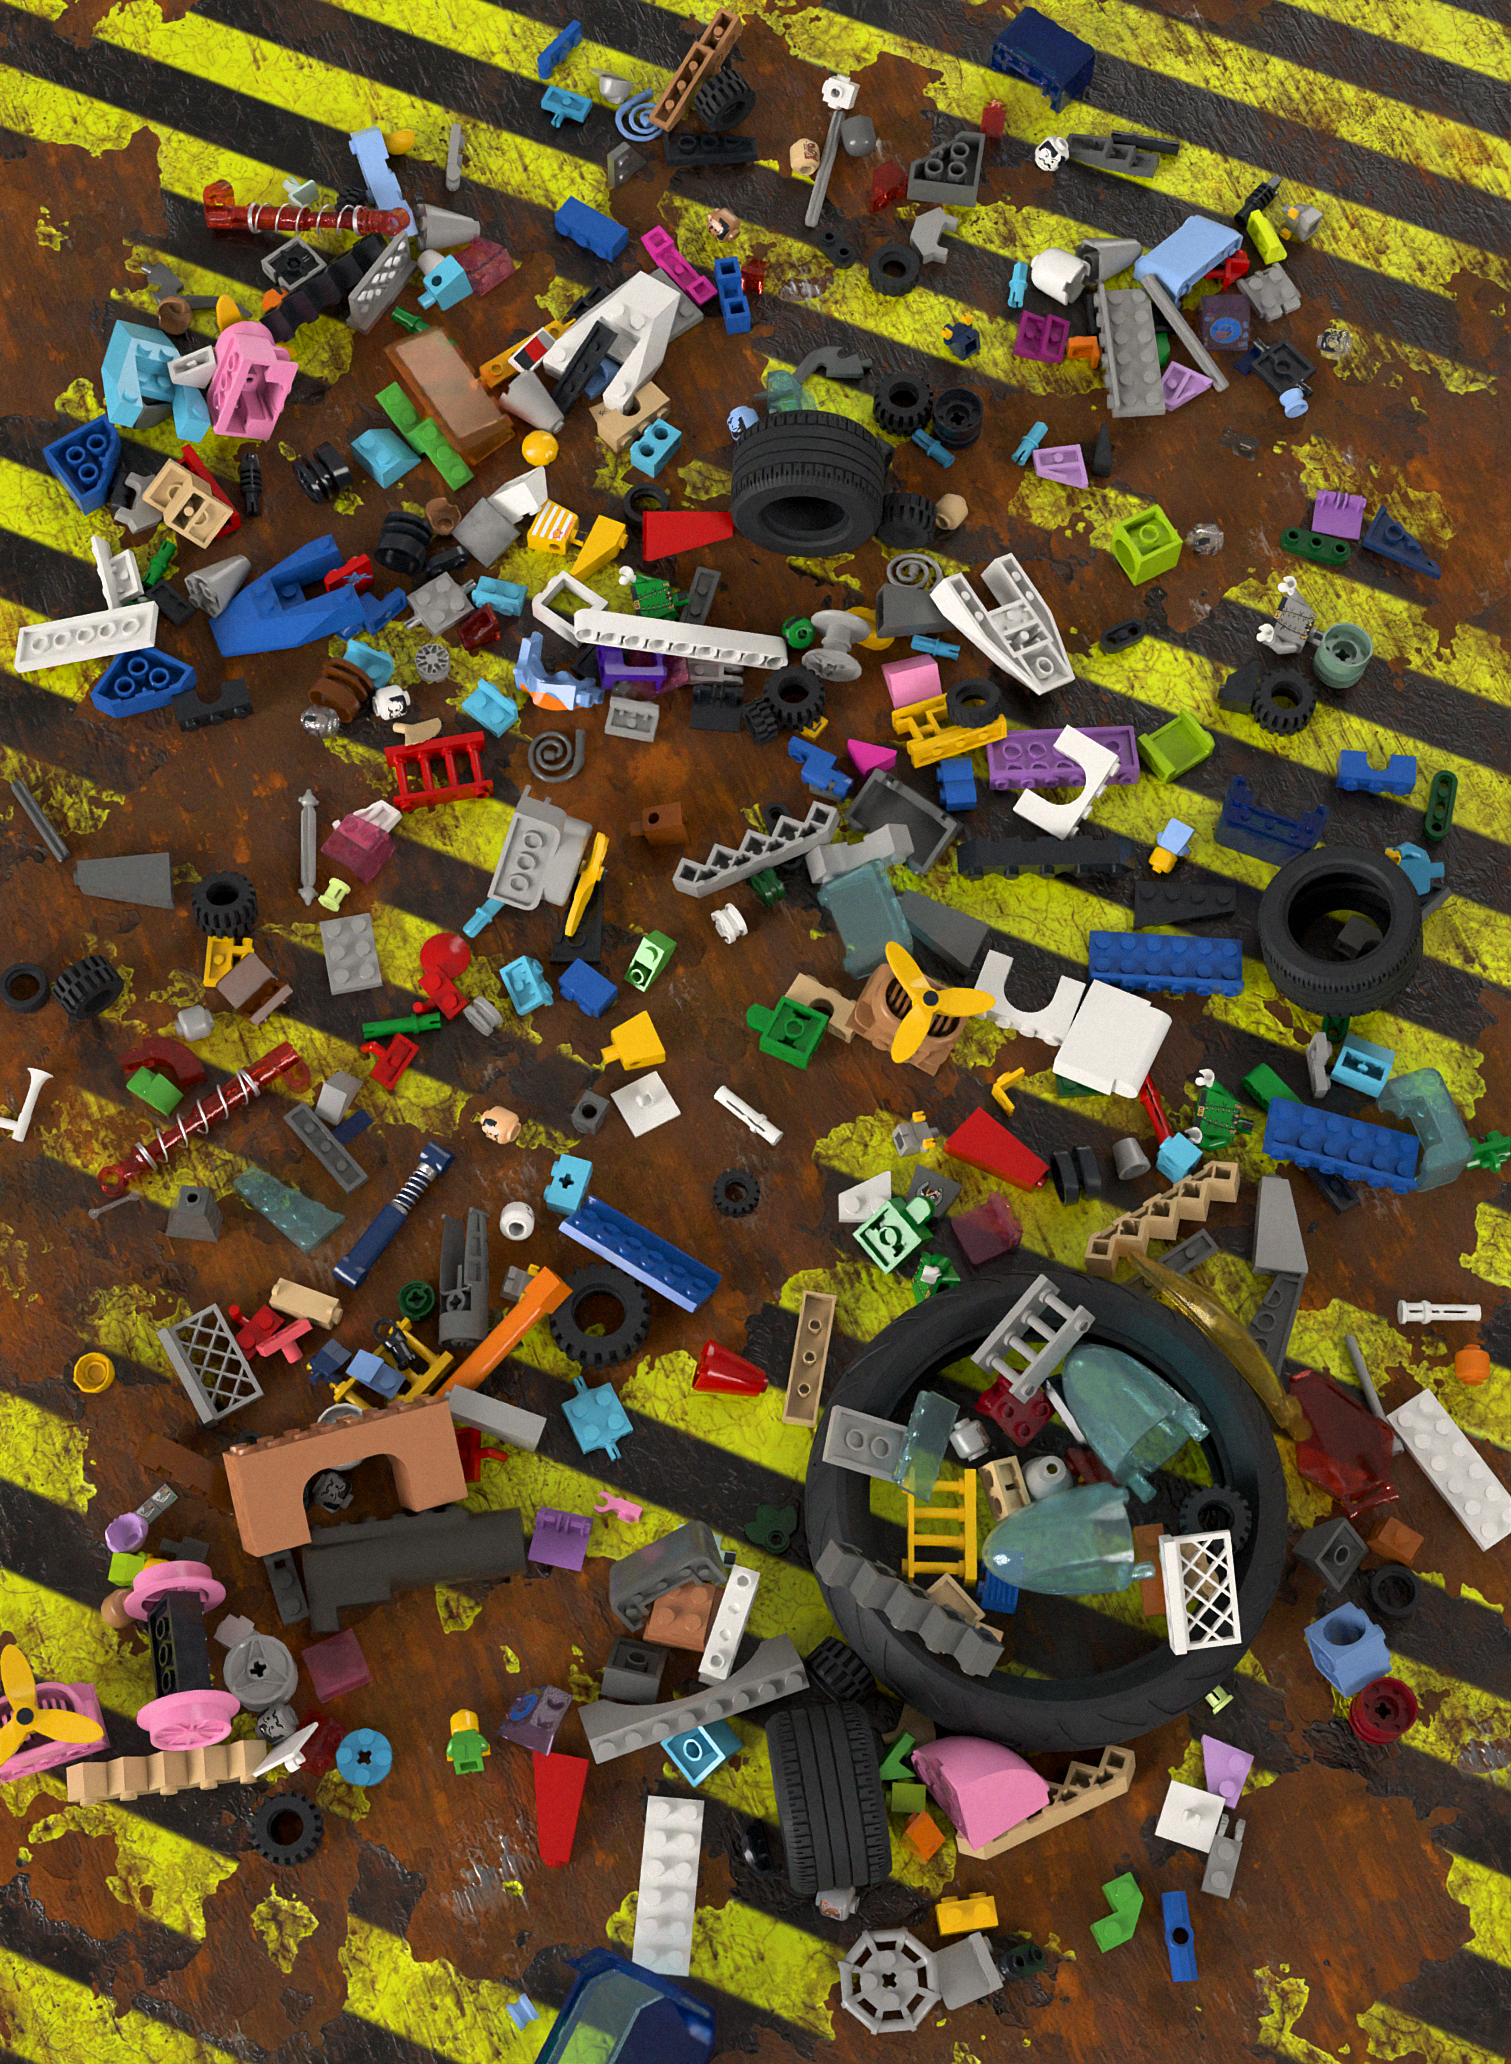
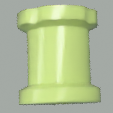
M331 878L329 881L330 886L318 900L324 907L332 911H338L340 908L339 903L351 889L343 881Z
M1220 1685L1213 1690L1220 1700H1217L1212 1693L1205 1697L1213 1707L1212 1711L1214 1714L1234 1698L1232 1695H1227Z

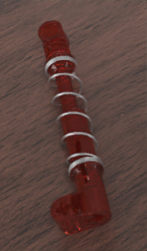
M223 179L216 180L205 187L203 191L205 219L210 229H242L250 233H259L260 230H275L277 234L280 231H296L297 234H300V231H309L313 227L316 228L317 234L320 235L321 228H337V234L340 236L341 228L353 229L357 236H366L368 233H383L393 237L402 230L407 229L410 225L408 212L400 207L393 208L392 210H371L362 205H357L356 208L347 205L341 212H337L329 204L325 205L320 212H317L310 204H305L303 207H293L289 203L284 204L282 207H273L270 203H264L262 206L258 203H249L247 206H235L233 187L228 181ZM306 206H310L315 212H311ZM326 207H331L335 212L322 211ZM348 207L354 209L353 213H345L343 211ZM392 217L398 221V226L394 225Z
M285 1040L249 1067L244 1066L237 1070V1076L223 1086L217 1085V1090L205 1099H197V1104L190 1109L192 1113L185 1118L181 1114H177L178 1123L168 1131L164 1132L162 1129L156 1128L158 1138L150 1144L142 1145L140 1142H137V1144L132 1146L131 1152L128 1153L130 1157L124 1156L123 1162L121 1159L118 1161L119 1165L114 1163L112 1166L102 1168L97 1175V1183L100 1189L109 1197L121 1195L126 1187L130 1185V1180L132 1182L136 1181L135 1176L140 1178L141 1172L143 1174L152 1173L158 1169L156 1165L157 1160L167 1163L168 1151L176 1145L187 1148V1138L196 1131L207 1134L210 1126L221 1118L227 1119L228 1113L239 1105H247L250 1097L253 1095L258 1097V1095L263 1093L264 1087L278 1077L293 1093L301 1094L308 1091L312 1084L311 1072L308 1066L290 1043ZM298 1063V1065L295 1067L296 1074L299 1077L302 1076L303 1080H294V1076L291 1070L286 1074L284 1073ZM183 1140H185V1141H186V1146H183V1145H181V1144H179V1143H181ZM164 1154H165V1157H166V1160H165V1161L162 1160V1159H160V1157L163 1156ZM115 1176L118 1178L116 1185L112 1187L105 1185L109 1177Z

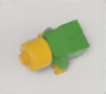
M467 1709L459 1710L453 1714L450 1720L453 1738L450 1739L447 1746V1761L454 1762L456 1775L469 1773V1771H483V1756L491 1754L490 1745L481 1734H478L479 1723L477 1715Z

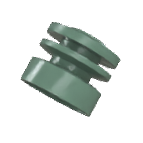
M1348 622L1337 623L1329 627L1321 639L1312 664L1314 673L1319 680L1335 688H1348L1356 684L1362 677L1372 655L1373 643L1371 637L1358 625Z

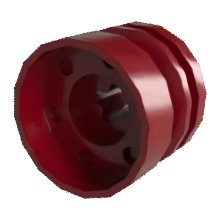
M1381 1677L1367 1684L1354 1696L1350 1702L1348 1716L1352 1729L1362 1740L1374 1745H1386L1411 1729L1417 1720L1419 1708L1417 1698L1408 1685L1396 1678Z

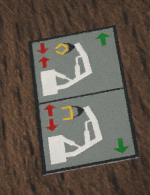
M164 1483L133 1513L144 1518L149 1526L179 1496Z

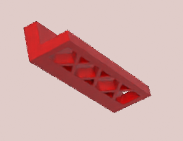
M187 444L182 447L183 458L175 462L181 466L188 465L191 469L190 472L210 484L214 497L233 508V513L227 520L229 524L221 528L215 536L218 540L242 526L239 513L191 445Z

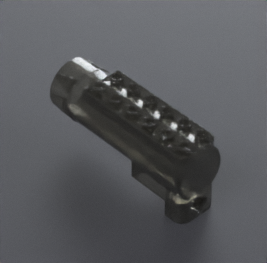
M452 1506L445 1508L443 1513H434V1510L418 1511L417 1516L406 1517V1513L390 1515V1520L384 1521L379 1520V1517L362 1519V1524L355 1525L351 1524V1521L334 1523L335 1527L324 1528L323 1525L308 1526L311 1542L302 1544L303 1570L308 1594L311 1633L314 1636L344 1633L342 1611L397 1604L395 1593L397 1591L478 1580H496V1578L528 1574L526 1540L520 1506L489 1511L485 1509L472 1513L461 1509V1506Z

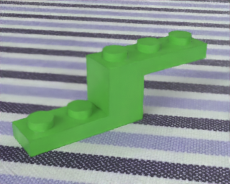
M396 381L375 396L416 454L419 456L425 452L453 491L474 477L433 418L430 417L424 421Z

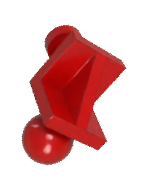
M1242 249L1236 250L1230 258H1226L1224 269H1212L1203 278L1205 280H1210V278L1222 279V291H1227L1228 286L1239 277H1246L1250 264L1247 253Z

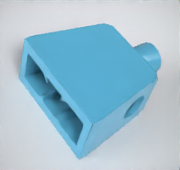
M451 254L424 277L423 283L427 291L418 297L417 300L425 310L434 303L441 310H446L473 293L464 269Z

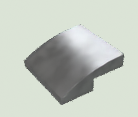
M484 497L478 501L451 532L476 559L489 569L521 534L508 518L501 515Z

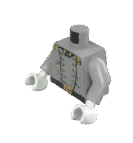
M1287 576L1283 578L1286 583L1283 582L1278 585L1279 591L1287 592V594L1283 595L1271 623L1260 626L1259 630L1262 632L1257 634V640L1263 641V644L1268 645L1277 654L1301 653L1306 641L1319 646L1324 632L1313 628L1317 615L1296 589V579L1293 576Z

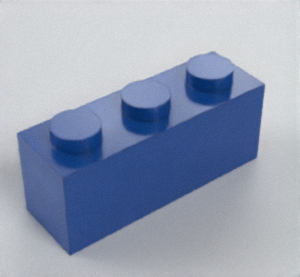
M572 196L568 198L555 214V227L560 234L569 236L580 246L591 249L601 258H606L613 262L628 244L627 228Z

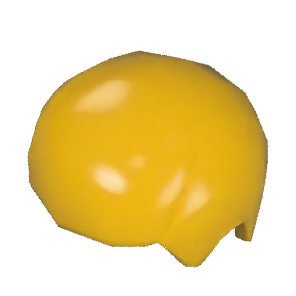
M401 130L392 134L382 133L386 150L392 155L404 154L415 144L413 130Z
M544 430L531 432L525 437L522 444L523 456L528 463L534 466H545L553 462L559 450L556 439L551 433Z
M99 1352L84 1355L74 1367V1382L81 1391L87 1393H99L107 1389L114 1380L115 1370L111 1360Z

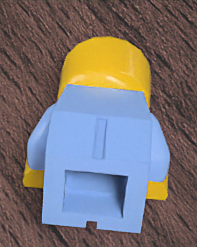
M1172 817L1164 833L1158 832L1154 839L1159 846L1154 849L1149 858V863L1153 866L1152 870L1159 874L1161 872L1169 873L1177 862V856H1183L1185 859H1188L1192 850L1187 845L1195 834L1194 829Z

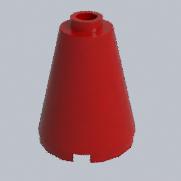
M711 1339L706 1341L700 1354L702 1358L700 1363L696 1365L693 1375V1390L758 1397L760 1393H765L769 1378H766L764 1370L717 1341Z

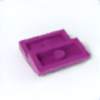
M1024 310L1020 315L1012 354L1041 362L1061 363L1070 321L1051 314L1043 318Z

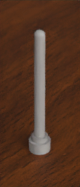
M1347 1335L1344 1338L1346 1347L1382 1436L1380 1448L1383 1456L1388 1458L1398 1455L1404 1451L1402 1442L1395 1435L1393 1436L1354 1336Z

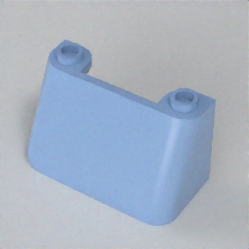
M1200 215L1190 216L1176 232L1146 256L1142 255L1136 260L1133 278L1142 285L1141 279L1145 275L1152 273L1175 307L1178 308L1181 306L1179 298L1185 293L1188 295L1193 284L1219 263L1225 265L1226 258H1230L1236 250L1241 248L1243 236L1232 228Z

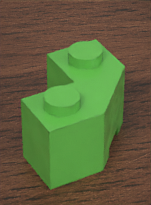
M1131 1872L1101 1887L1114 1913L1090 1926L1102 1953L1128 1941L1133 1936L1144 1898Z

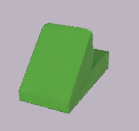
M141 1066L126 1085L128 1090L168 1117L185 1097L162 1074L158 1073L155 1075L144 1066Z
M905 1728L878 1761L881 1781L916 1776L911 1768L900 1761L902 1757L906 1759L915 1748L913 1742L916 1739Z

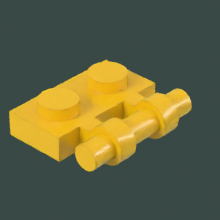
M208 936L204 986L216 987V983L233 968L234 957L242 959L247 953H254L252 948L253 940L251 938H243L242 946H235V938L228 939V936H223V939H217V936Z

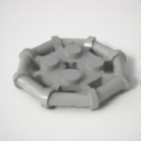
M904 1926L899 1929L868 1931L866 1929L862 1931V1936L842 1961H838L842 2008H846L874 2035L883 2032L906 2030L914 2032L918 2030V2024L937 2000H941L942 1997L939 1991L937 1953L929 1950ZM897 1941L895 1950L878 1951L876 1942ZM905 1944L921 1957L916 1963L901 1952ZM868 1947L872 1952V1956L862 1968L854 1965ZM926 1966L928 1989L919 1987L918 1968ZM851 1972L860 1974L861 1992L853 1995ZM893 1972L896 1975L895 1982L897 1985L894 1988L889 1986L886 1989L883 1986L884 1979L882 1976L884 1973L890 1975ZM917 1993L925 1996L911 2014L907 2005ZM863 1998L867 1999L878 2009L875 2017L869 2014L857 2002ZM901 2010L904 2019L883 2020L884 2011Z

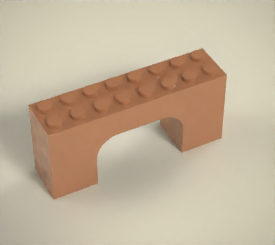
M421 1394L413 1397V1402L395 1401L389 1403L387 1409L369 1408L363 1410L361 1416L343 1415L337 1417L335 1423L326 1425L325 1421L311 1424L309 1430L300 1432V1429H291L283 1432V1437L276 1439L273 1436H266L257 1439V1444L247 1446L246 1443L230 1446V1451L222 1454L243 1550L256 1557L311 1542L303 1504V1491L308 1480L320 1470L377 1454H384L390 1461L399 1503L402 1507L418 1512L467 1498L468 1493L448 1401L439 1399L438 1396Z

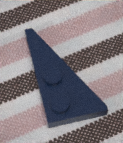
M1381 505L1361 545L1439 580L1442 571L1433 559L1429 560L1421 551L1422 547L1409 533L1405 532L1400 522H1395L1387 514L1388 509Z

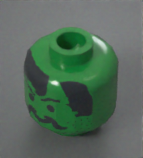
M793 615L787 618L781 628V635L786 643L797 649L809 646L814 641L816 635L815 627L811 621L800 615Z

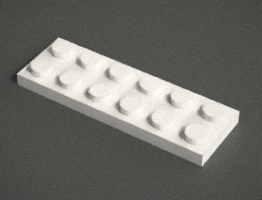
M155 601L22 627L19 629L14 668L18 673L153 647L155 643L158 605Z
M1429 1388L1386 1416L1389 1427L1398 1439L1401 1440L1404 1447L1483 1552L1511 1533V1496Z
M648 1796L631 1972L685 1977L689 1975L704 1801Z

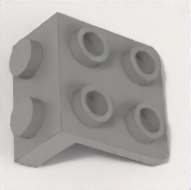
M980 1931L936 1952L938 1955L936 1960L939 1991L949 2010L959 2008L1003 1987L1002 1981L1005 1978L999 1971L998 1963L994 1965L990 1953L993 1952L992 1945L987 1936L982 1937Z

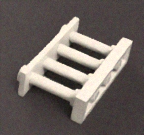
M733 1565L698 1671L701 1673L698 1682L715 1686L729 1678L759 1588V1572Z

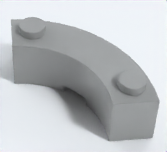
M887 823L875 832L864 836L863 842L849 846L848 842L818 845L805 856L812 883H823L824 886H830L839 881L869 875L889 866L904 863L906 857L915 852L907 825Z

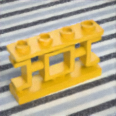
M946 692L942 695L892 711V724L898 735L908 731L912 734L914 739L907 741V752L911 755L913 766L918 768L1006 738L1007 723L1004 715L999 714L997 720L982 728L971 729L954 725L941 730L937 722L949 718L946 706ZM973 699L962 703V705L976 707L986 703V701ZM924 721L927 722V725L919 728L916 725ZM933 733L934 737L927 740L924 739L923 736Z

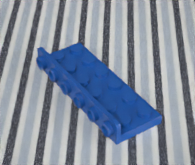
M1090 930L1088 986H1091L1095 979L1112 987L1120 988L1123 991L1145 989L1147 992L1155 993L1164 990L1171 991L1174 994L1196 992V994L1201 996L1213 993L1222 994L1224 997H1235L1241 995L1244 988V981H1242V940Z
M1278 1097L1270 1099L1262 1153L1269 1154L1272 1159H1287L1294 1161L1295 1165L1300 1167L1312 1166L1319 1168V1171L1322 1173L1341 1174L1347 1180H1362L1368 1182V1185L1372 1187L1390 1188L1397 1194H1408L1418 1187V1181H1414L1420 1137Z
M593 1195L588 1196L582 1209L563 1220L558 1229L691 1313H694L712 1298L722 1279V1275Z

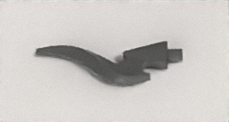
M159 262L155 267L147 263L143 264L142 272L148 274V283L161 287L159 292H151L152 297L158 304L164 298L176 296L186 300L191 310L216 308L219 296H180L178 292L184 290L183 283L163 263ZM236 303L240 314L250 319L252 313Z
M821 347L808 354L787 380L770 390L754 394V399H771L786 395L798 388L820 366L826 367L827 377L863 378V370L873 368L871 358L860 361L858 354H854L846 359L839 358L838 354L842 352V347Z

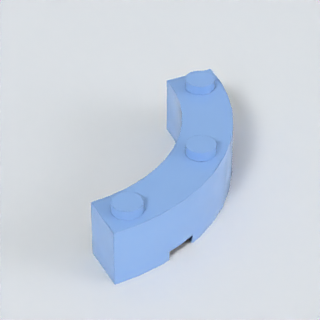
M377 126L350 133L352 140L348 141L352 155H357L368 188L365 191L369 204H374L381 221L380 227L383 235H388L392 241L401 229L407 231L408 237L418 234L412 210L406 200L402 198V192L395 173L391 172V169L387 167L385 159L389 158L381 130Z

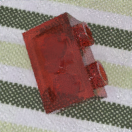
M308 1708L296 1732L314 1722H317L318 1726L299 1750L306 1759L299 1766L300 1769L320 1779L324 1771L329 1767L336 1748L342 1742L346 1727L336 1720Z

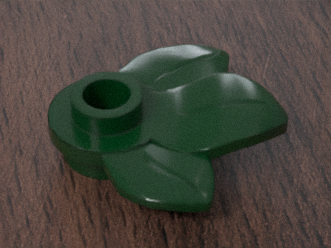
M761 1502L756 1511V1522L745 1524V1533L753 1543L764 1545L765 1549L770 1553L780 1554L790 1544L789 1535L797 1527V1515L793 1506H788L778 1513L769 1504ZM774 1536H778L781 1538V1543L774 1545L771 1539Z

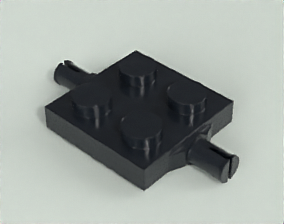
M1260 338L1254 340L1252 345L1261 354L1250 363L1249 369L1279 398L1284 392L1294 388H1300L1307 399L1313 395L1314 390L1305 382L1315 375L1317 368L1286 338L1271 346H1267Z

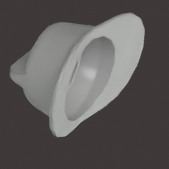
M591 68V71L599 76V91L608 102L621 104L623 99L629 96L632 85H637V83L629 82L610 71Z

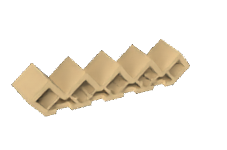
M1211 1161L1204 1165V1169L1193 1176L1189 1174L1173 1184V1188L1166 1193H1158L1142 1203L1143 1207L1119 1217L1112 1222V1226L1102 1232L1098 1230L1090 1235L1085 1254L1088 1275L1114 1278L1119 1257L1145 1259L1149 1238L1176 1240L1180 1219L1206 1221L1210 1200L1236 1203L1240 1185L1238 1163Z
M241 1740L226 1746H206L188 1751H162L147 1757H120L108 1762H82L66 1768L68 1802H80V1806L86 1807L97 1805V1801L120 1798V1801H130L138 1799L137 1795L160 1792V1795H172L178 1793L177 1790L194 1787L208 1790L217 1788V1784L240 1781V1784L258 1782L257 1777L268 1774V1771L257 1777L253 1775L267 1756L266 1740Z
M1114 1745L1106 1746L1099 1768L1071 1761L1063 1785L1045 1780L1049 1786V1791H1047L1049 1804L976 1851H973L958 1831L956 1841L959 1853L987 1860L1128 1792L1136 1768L1134 1751Z

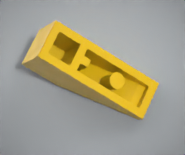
M599 515L570 575L581 583L617 557L620 549H624L628 542L629 536L626 535V525Z

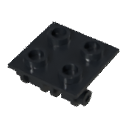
M695 684L693 688L690 729L739 733L744 688L738 686H717L716 684Z

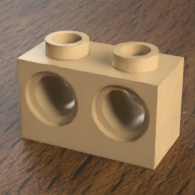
M1016 1456L991 1461L978 1469L994 1523L1017 1518L1033 1510Z

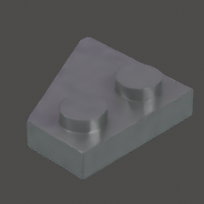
M622 142L607 155L609 184L616 188L621 183H626L631 175L647 163L626 142Z

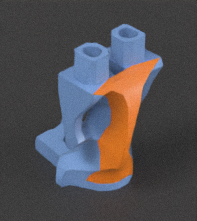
M534 631L530 638H522L519 659L513 668V673L515 674L517 690L531 695L535 705L558 711L574 710L580 707L590 708L593 703H603L605 689L595 686L596 679L585 677L582 681H579L567 671H560L552 676L546 673L540 660L543 636L539 632Z

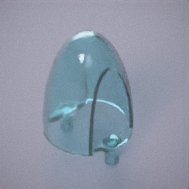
M1097 1344L1080 1345L1073 1348L1067 1354L1062 1366V1386L1067 1405L1077 1427L1094 1453L1111 1472L1112 1478L1116 1483L1130 1486L1140 1497L1141 1501L1147 1503L1156 1495L1157 1490L1143 1476H1149L1169 1461L1187 1442L1190 1436L1196 1442H1199L1209 1434L1210 1429L1200 1420V1411L1193 1403L1187 1402L1163 1379L1129 1355L1114 1348Z
M1107 1481L1064 1490L1015 1510L992 1529L982 1548L983 1562L995 1577L1009 1585L1036 1593L1090 1595L1125 1591L1134 1581L1154 1579L1155 1567L1151 1560L1134 1564L1132 1534L1128 1516L1123 1505L1127 1504L1129 1500L1128 1491L1125 1486L1114 1488Z

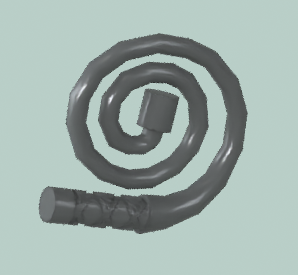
M582 729L576 730V751L573 766L566 774L557 777L546 776L535 767L533 760L534 749L537 743L545 737L555 736L564 741L567 746V756L563 762L557 765L546 764L541 756L546 746L555 745L558 751L555 753L552 750H544V760H555V758L561 757L563 747L557 740L548 739L543 741L536 750L537 763L544 769L555 771L565 767L572 759V744L567 736L558 731L549 730L540 733L532 741L528 750L529 767L535 776L545 782L552 783L568 781L576 776L585 761L586 731Z

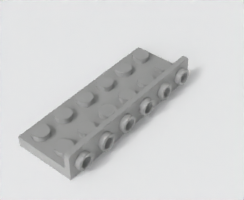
M1099 284L1097 293H1094L1093 302L1094 307H1098L1099 313H1096V325L1101 327L1099 347L1104 349V353L1101 356L1102 368H1106L1107 374H1104V386L1109 388L1107 408L1112 409L1113 418L1165 415V400L1149 293L1145 288L1105 291L1104 284Z

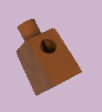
M681 801L644 808L642 810L643 820L630 822L631 836L645 835L649 845L690 844L689 819Z
M1387 1517L1376 1521L1364 1543L1393 1564L1403 1565L1410 1569L1422 1550L1424 1538L1395 1518Z

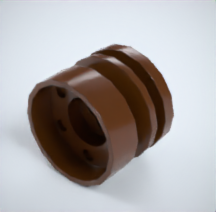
M332 657L327 663V667L322 670V677L317 678L308 691V697L318 709L338 721L349 723L361 708L359 702H364L368 697L367 694H370L373 690L374 683L355 664L339 657Z

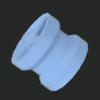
M1300 388L1290 389L1280 396V402L1285 406L1284 411L1289 418L1300 416L1308 409L1307 402L1302 399L1303 392Z
M525 1993L520 1995L516 2003H509L505 2006L520 2031L526 2028V2024L529 2021H536L540 2018Z

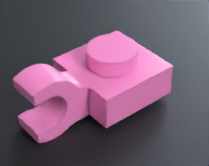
M600 1492L599 1496L606 1499L608 1503L604 1507L595 1505L594 1510L597 1513L606 1514L614 1511L615 1514H618L617 1518L629 1524H632L633 1521L640 1523L643 1516V1507L621 1498H614L607 1492Z

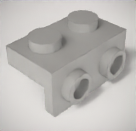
M611 696L605 733L653 743L660 717L659 706L651 701L640 702L631 700L626 696Z

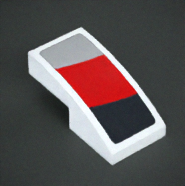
M542 327L508 362L520 374L525 370L529 371V369L534 371L541 364L556 340Z

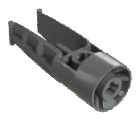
M473 1207L469 1208L465 1259L462 1221L446 1214L441 1216L445 1220L439 1282V1346L450 1350H476L488 1337L489 1253L486 1218L488 1219L490 1214Z

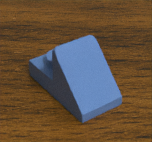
M605 356L582 393L590 401L595 399L608 388L621 369V366L613 359Z
M360 1349L345 1373L392 1401L406 1376L383 1363L384 1360Z

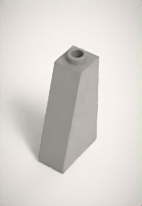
M1275 1174L1262 1176L1257 1192L1251 1274L1277 1277L1278 1273L1305 1279L1308 1274V1264L1289 1180L1282 1179L1281 1176Z
M456 1384L452 1391H446L443 1400H447L449 1403L452 1419L529 1453H534L547 1418Z

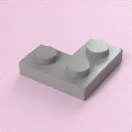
M1326 1032L1315 1033L1306 1050L1313 1099L1324 1098L1331 1086L1330 1076L1325 1074L1324 1067L1327 1064V1059L1332 1054L1331 1042L1327 1041Z

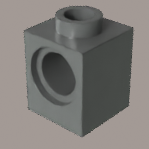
M586 1090L571 1115L572 1124H574L575 1129L584 1134L589 1132L596 1135L610 1111L609 1100ZM587 1111H594L596 1116L589 1119L585 1118L583 1114Z

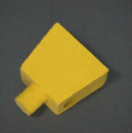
M647 1011L641 1012L611 1031L613 1045L601 1049L606 1064L620 1059L625 1070L666 1062L664 1048Z

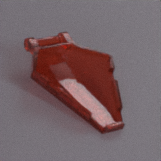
M1313 1368L1291 1376L1289 1378L1297 1475L1338 1501L1342 1505L1349 1521L1358 1518V1514L1386 1502L1393 1503L1398 1501L1399 1494L1390 1479L1395 1429L1379 1416L1375 1418L1363 1408L1364 1405L1332 1380L1328 1382L1315 1372ZM1381 1487L1384 1489V1492H1381L1356 1504L1352 1503L1355 1500H1358L1362 1497H1365L1376 1492Z

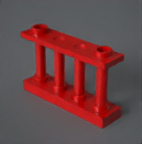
M483 731L426 740L415 745L405 746L403 744L384 748L388 767L396 768L400 796H394L393 801L395 809L398 811L411 812L415 808L472 798L485 799L489 795H494L492 779L484 781L479 755L481 751L486 750ZM468 754L470 756L474 783L460 785L455 757ZM443 758L446 763L450 787L435 789L430 761ZM418 762L421 765L425 791L410 794L405 766Z

